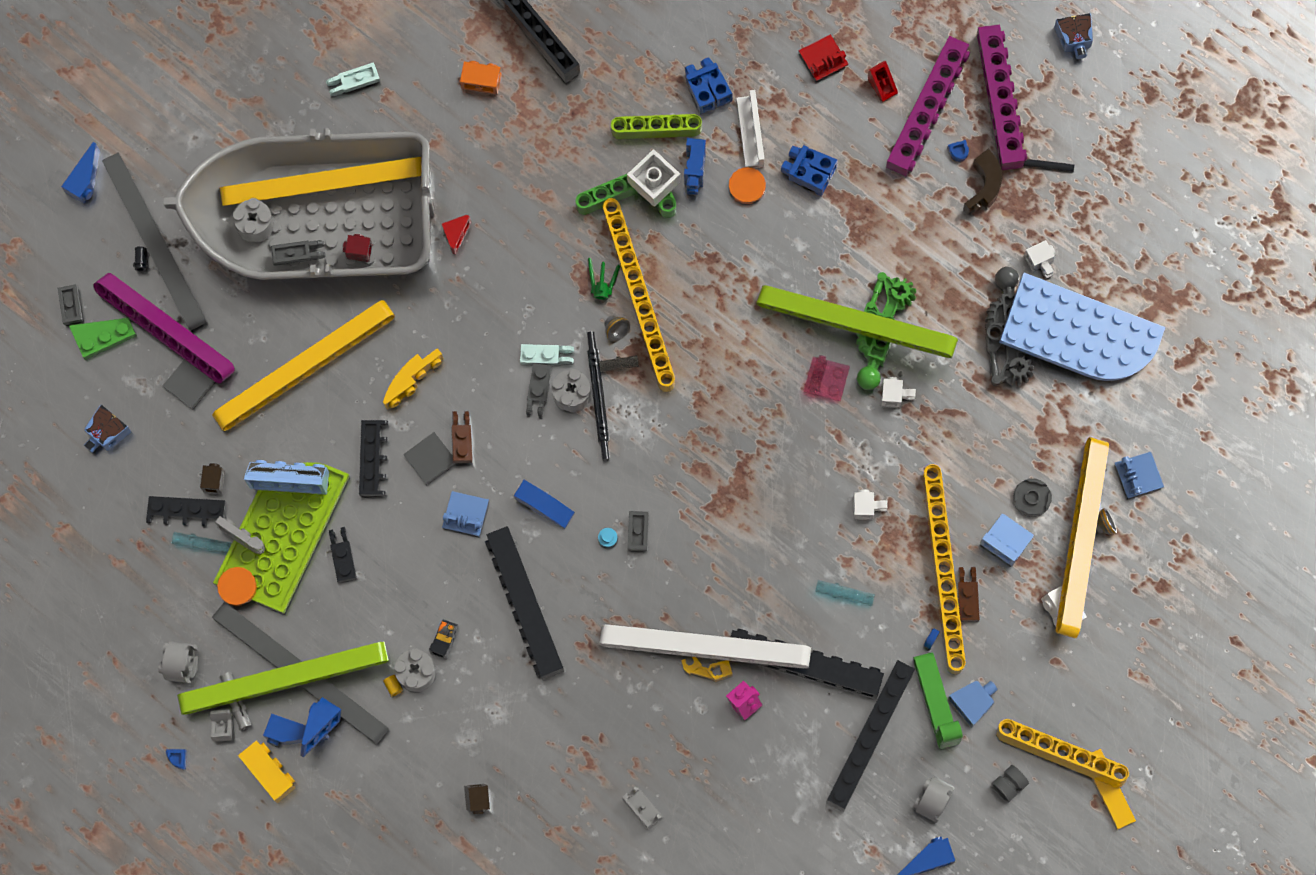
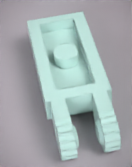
M370 63L340 73L338 76L328 79L326 84L333 86L342 82L341 86L333 88L329 92L331 96H337L344 92L380 82V78L375 64Z
M521 344L520 364L533 365V363L556 366H559V364H573V358H559V353H573L574 347Z

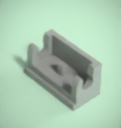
M634 787L630 793H626L622 797L623 801L647 830L663 818L639 787Z

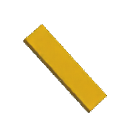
M1101 749L1092 752L1104 757ZM1101 765L1095 766L1098 771H1104ZM1092 778L1117 830L1136 822L1120 787H1114Z

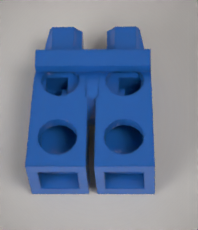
M709 57L700 61L702 69L696 70L694 64L685 67L686 84L696 102L700 115L715 109V103L718 108L733 101V93L719 70L717 63L713 64Z
M687 138L686 155L690 158L686 163L687 169H684V185H687V194L698 195L699 186L703 187L706 140Z
M805 145L802 148L792 146L788 155L795 159V162L792 164L785 160L781 166V172L789 176V181L805 186L822 197L829 184V180H831L838 167V159L809 149Z

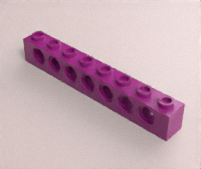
M1000 24L978 27L976 36L1001 170L1023 168L1024 162L1027 161V153L1022 148L1024 136L1019 131L1021 120L1020 116L1016 115L1018 104L1017 99L1013 98L1015 88L1014 82L1010 81V75L1012 74L1011 65H1007L1008 49L1007 47L1004 48L1003 44L1005 42V32L1001 31ZM994 44L997 48H991L989 45ZM998 61L1000 64L994 65L992 62ZM996 78H1001L1003 81H1002V82H998V81H996L995 79H996ZM998 95H1004L1006 98L1001 99ZM1001 112H1007L1009 116H1004ZM1005 129H1010V130H1012L1013 132H1012V133H1006L1004 130H1005ZM1013 146L1016 150H1009L1007 147Z
M948 37L887 160L886 168L904 176H907L909 171H913L916 165L914 160L917 155H921L924 149L922 144L931 135L932 130H930L932 124L935 125L940 116L937 113L940 108L943 109L947 102L945 97L947 93L951 94L955 86L953 81L955 77L959 78L962 72L961 64L963 61L967 62L969 58V44L954 37ZM955 58L957 61L951 62L948 59ZM946 73L949 77L944 78L940 74ZM933 89H939L941 93H935ZM930 104L934 108L928 109L925 105ZM924 120L926 124L921 125L917 121ZM917 136L918 140H911L909 137ZM907 151V152H909L911 155H910V156H904V155H902V152Z

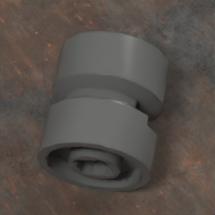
M1011 765L1004 771V777L999 776L991 785L999 796L1009 803L1017 795L1016 791H1022L1029 784V781L1017 767Z

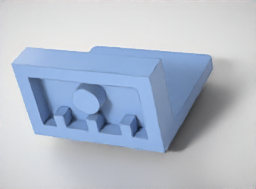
M1001 514L990 531L984 535L980 545L1010 566H1013L1034 535L1005 514Z

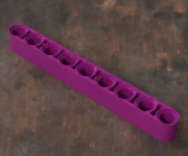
M107 273L93 284L95 292L213 381L222 383L234 373L235 368L232 362L115 275Z

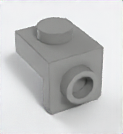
M230 710L210 711L212 742L232 740L233 720Z

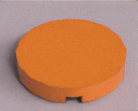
M744 167L738 169L729 179L730 194L735 201L741 204H752L757 200L759 201L765 193L766 182L764 176L754 168Z
M234 567L229 568L221 575L217 588L224 602L233 606H241L253 599L256 594L257 583L250 571L245 568Z

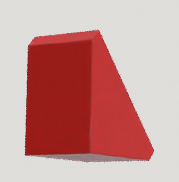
M886 61L869 69L867 80L882 102L898 93Z
M469 215L442 223L450 249L455 255L471 224Z

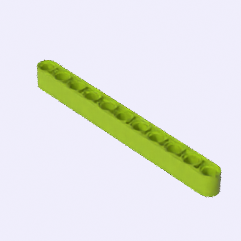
M767 285L762 286L756 302L758 306L945 358L953 357L958 342L956 337Z
M377 642L187 691L177 695L181 715L389 662L385 642Z

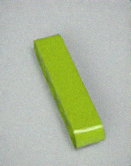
M697 114L615 117L611 121V133L616 139L694 137L702 132V120ZM691 123L698 124V126L695 128H692L689 125ZM655 124L661 126L659 129L652 128ZM672 124H678L679 127H678V128H672L671 125H672ZM636 125L642 126V128L639 130H636L633 127ZM617 126L624 127L622 130L615 129V127Z

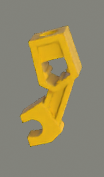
M692 657L694 662L692 665H687L686 659L681 660L684 671L689 675H698L711 679L714 682L733 676L729 660L712 663L709 668L703 667L696 657ZM720 667L722 674L715 676L711 669L715 670V668Z

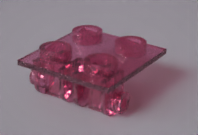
M819 355L818 358L813 357L804 393L841 402L850 366L826 360V357L823 355Z

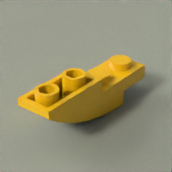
M438 348L423 359L416 354L401 368L385 394L383 403L387 410L395 408L400 404V400L406 396L410 397L416 392L418 388L415 382L416 379H422L431 368L435 369L441 365L444 359Z

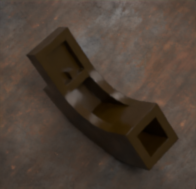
M989 148L976 157L973 162V167L983 179L984 187L979 193L964 203L963 210L967 215L971 212L976 213L982 208V205L986 209L990 208L1000 191L1002 183L1001 166Z

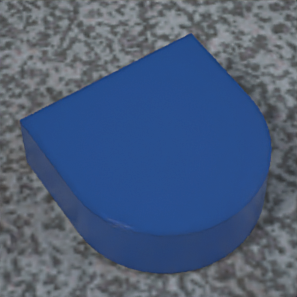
M966 140L947 146L949 154L954 161L961 162L968 157L969 148Z
M935 628L932 629L924 643V647L931 649L940 631Z

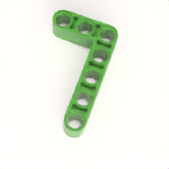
M627 174L578 194L575 200L576 208L580 214L586 215L603 208L604 202L609 198L620 201L638 192L628 183ZM616 187L623 188V190L620 192H617L614 189ZM672 192L667 194L657 204L660 214L665 218H671L676 214V200ZM599 194L606 195L603 199L597 198ZM582 201L589 202L587 206L580 205ZM667 204L673 206L671 209L668 210L663 208L664 205Z
M933 652L913 657L939 749L960 744L963 738L959 721H953Z

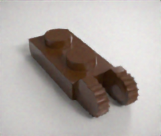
M457 411L452 412L453 463H472L473 461L469 411H465L463 414L464 425H458Z
M959 567L958 603L960 621H979L976 567H971L970 569L971 582H964L965 570L963 567Z

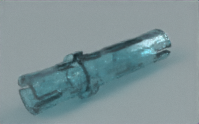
M174 532L172 536V544L188 546L189 549L199 548L227 554L231 546V542L198 537L193 533L188 535Z
M819 579L815 592L832 595V598L840 597L870 606L873 605L875 597L874 593L840 586L839 583L832 584Z

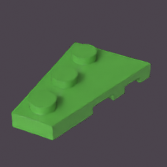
M129 318L69 325L85 360L137 336Z

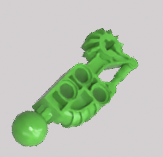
M880 272L877 275V282L871 301L866 304L864 312L895 320L894 316L897 310H904L905 305L910 307L912 305L911 301L916 300L914 295L916 294V288H912L913 283H907L906 278L902 282L898 277L891 279L884 272ZM884 285L887 302L883 312L880 313L875 303ZM857 334L858 339L856 343L859 345L858 350L864 354L868 362L866 367L859 370L856 378L857 383L865 390H872L881 381L878 368L879 366H884L892 343ZM882 341L885 342L886 345L884 347H879L877 343Z

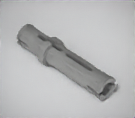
M231 672L224 673L219 677L221 682L233 680ZM242 701L230 703L231 713L236 718L239 730L243 731L250 728L252 725L246 714V705H243Z

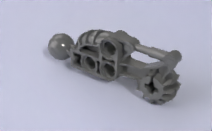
M1006 266L999 269L995 275L996 284L1003 289V294L997 298V301L991 302L990 308L986 311L988 315L985 318L987 323L985 324V339L987 351L991 357V384L998 386L1006 381L1008 384L1013 385L1014 381H1017V385L1021 386L1022 381L1028 383V378L1033 377L1031 371L1034 370V366L1030 365L1032 360H1025L1026 355L1024 353H1020L1017 349L1005 345L1007 360L999 375L996 352L1003 345L999 341L1008 317L1007 312L1010 311L1016 294L1014 288L1019 282L1017 271L1012 267ZM992 331L998 332L999 337H997V338L992 337V336L990 335V332H992ZM1017 366L1021 372H1017L1015 367Z

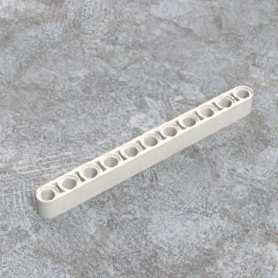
M606 624L602 625L599 641L600 646L608 648L794 668H809L811 647L805 645Z

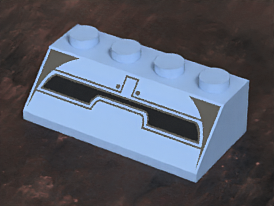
M256 460V462L249 463L244 476V480L250 489L327 495L329 471L322 464L305 466L304 463H294V465H286L282 461H276L275 464L264 460Z

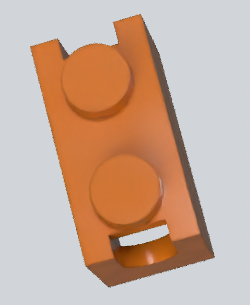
M464 61L460 78L461 89L498 94L502 75L500 72L501 68L492 63L485 65L477 61Z

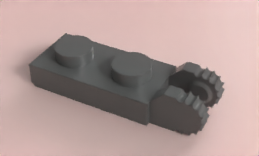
M307 240L272 245L273 265L323 259L326 257L325 252H310V248L324 247V241Z
M533 363L527 396V415H531L533 402L539 403L538 416H543L549 391L552 365Z

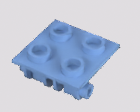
M1151 452L1131 458L1127 456L1122 458V461L1115 462L1127 499L1164 488Z
M452 491L447 511L443 515L444 522L442 528L480 536L489 499Z

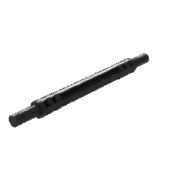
M590 331L587 332L589 346L587 353L598 442L601 444L602 460L608 461L610 460L608 446L610 439L599 350L596 349L595 333Z

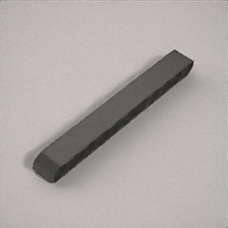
M119 152L103 159L102 162L188 329L191 331L207 323Z
M224 602L212 616L217 623L276 668L302 662ZM326 679L300 685L317 700L323 697L341 709L340 717L376 745L389 730L387 726Z

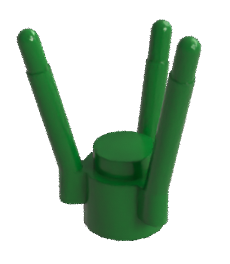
M588 258L591 294H593L595 299L607 300L608 296H612V289L620 265L616 266L608 287V283L604 282L605 262H602L600 282H597L595 285L592 259Z

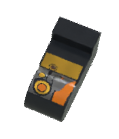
M444 619L441 621L435 639L429 648L430 654L447 660L455 640L458 624Z

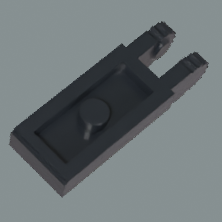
M341 527L340 530L343 542L337 544L334 530H329L332 544L330 547L338 583L357 579L351 545L348 541L345 527Z

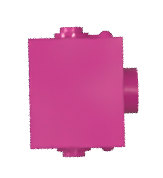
M742 681L726 695L732 708L744 720L762 706L758 698L759 692L753 686L750 687L745 681Z

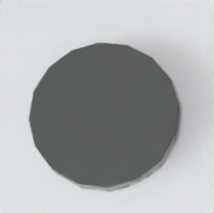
M1029 478L1022 481L1016 486L1013 493L1015 508L1027 517L1043 515L1049 509L1052 502L1051 491L1043 481Z

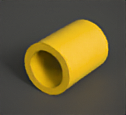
M391 675L383 680L391 697L403 691L395 675Z

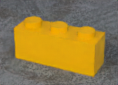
M256 740L238 756L273 800L279 803L295 789V786L292 784L295 780L288 772L286 774L282 772L280 768L283 765L276 757L272 759L268 753L271 751L263 742L260 745Z

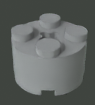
M251 198L239 204L233 212V221L238 234L245 241L262 242L272 234L274 220L269 207L264 202Z
M577 369L565 370L559 373L552 381V394L555 404L560 409L573 413L584 409L591 397L590 383L587 377ZM569 389H572V390H574L575 392H574V393H571V392L568 391V390H569Z
M175 641L163 645V662H160L158 671L160 674H163L165 680L183 683L191 682L189 679L190 677L194 678L198 666V656H195V651H198L195 644Z
M419 649L408 650L399 656L394 665L396 678L401 686L408 691H425L434 682L436 668L430 656ZM416 668L419 672L415 674L412 669Z
M933 776V778L929 777L922 788L925 793L923 796H918L913 807L916 808L915 812L937 823L939 818L936 815L940 816L952 795L949 793V790L953 792L955 787Z

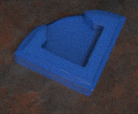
M166 749V755L171 764L178 769L186 770L187 750Z

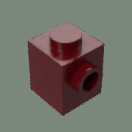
M361 234L348 235L347 241L343 243V252H345L347 259L370 262L373 245L371 238Z

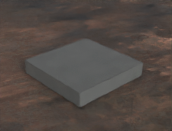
M184 359L162 386L193 410L215 381Z
M435 432L403 454L426 485L456 464L453 463L452 454Z

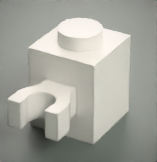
M1045 240L1026 249L1024 257L1032 272L1041 268L1045 279L1053 276L1054 270L1050 265L1055 257L1053 246L1049 245Z
M888 377L883 380L881 406L900 408L902 399L915 400L916 389H902L903 380H899L896 377Z
M869 490L854 492V519L873 520L874 511H887V500L874 501V492H869Z

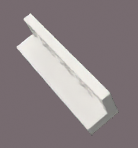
M750 90V96L737 98L745 167L762 168L764 167V152L755 90Z

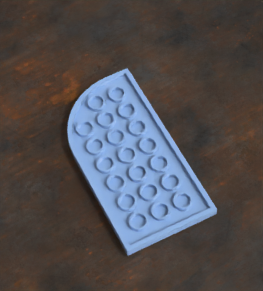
M1023 273L999 343L1093 379L1114 381L1136 374L1152 360L1159 348L1165 327Z

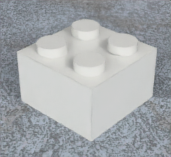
M653 149L627 174V181L655 207L681 182V174Z

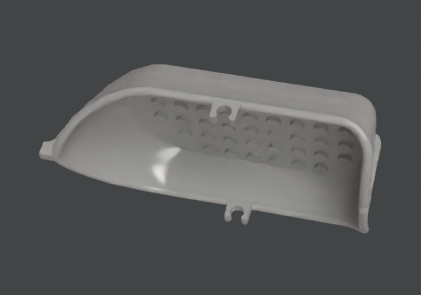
M325 128L324 133H317L315 129H310V135L246 139L225 147L201 162L184 180L177 190L175 197H164V206L166 209L177 211L188 233L207 255L225 268L244 277L267 280L410 274L420 270L430 259V219L434 217V206L430 195V145L424 136L415 132L332 134L329 128ZM422 157L421 176L261 200L269 207L274 220L272 234L262 242H248L238 234L233 221V212L239 204L222 206L219 187ZM361 234L371 238L373 245L370 262L347 259L345 252H343V243L347 241L348 235ZM307 240L324 241V247L318 249L310 248V252H325L326 257L323 259L273 265L272 245Z

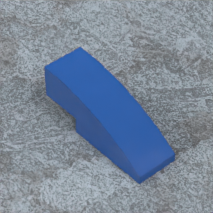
M526 480L522 481L514 494L515 500L564 529L575 513L560 501Z

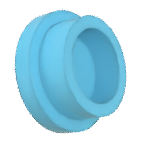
M612 528L602 529L598 534L599 543L604 547L615 545L617 542L615 530Z

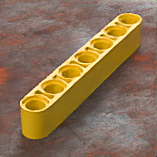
M1004 719L998 726L996 734L1000 741L1111 786L1122 787L1129 777L1128 768L1120 763L1013 720ZM1002 728L1010 729L1011 733H1004ZM1026 735L1030 740L1023 741L1020 736ZM1039 743H1045V744H1047V745H1048V748H1047V749L1041 748V747L1039 746ZM1058 751H1065L1067 756L1059 755ZM1077 758H1083L1086 763L1080 764ZM1101 765L1104 771H1098L1095 766ZM1114 773L1122 774L1123 779L1116 778Z

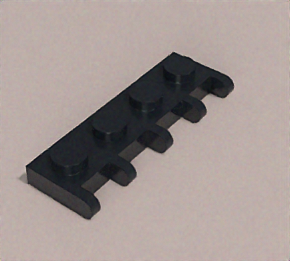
M361 420L359 496H386V491H379V480L387 479V474H380V461H387L386 455H380L381 442H388V437H381V426H388L387 420Z
M149 496L146 523H151L152 517H164L163 524H168L169 518H183V525L188 524V519H201L202 526L206 527L207 520H217L219 516L225 519L226 501Z

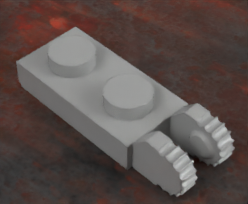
M219 516L216 520L219 530L256 554L264 553L265 547L262 540L258 537L251 538V534L243 528L240 530L235 527L236 524L232 520Z

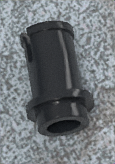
M143 246L135 247L133 267L139 272L146 271L148 263H146L147 248Z

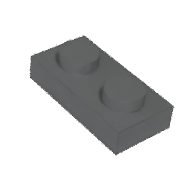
M74 284L57 288L63 324L83 322L78 286Z
M629 511L627 548L629 551H647L648 512Z

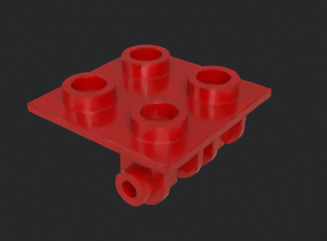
M831 34L798 50L816 81L849 65L845 59V52L839 49Z

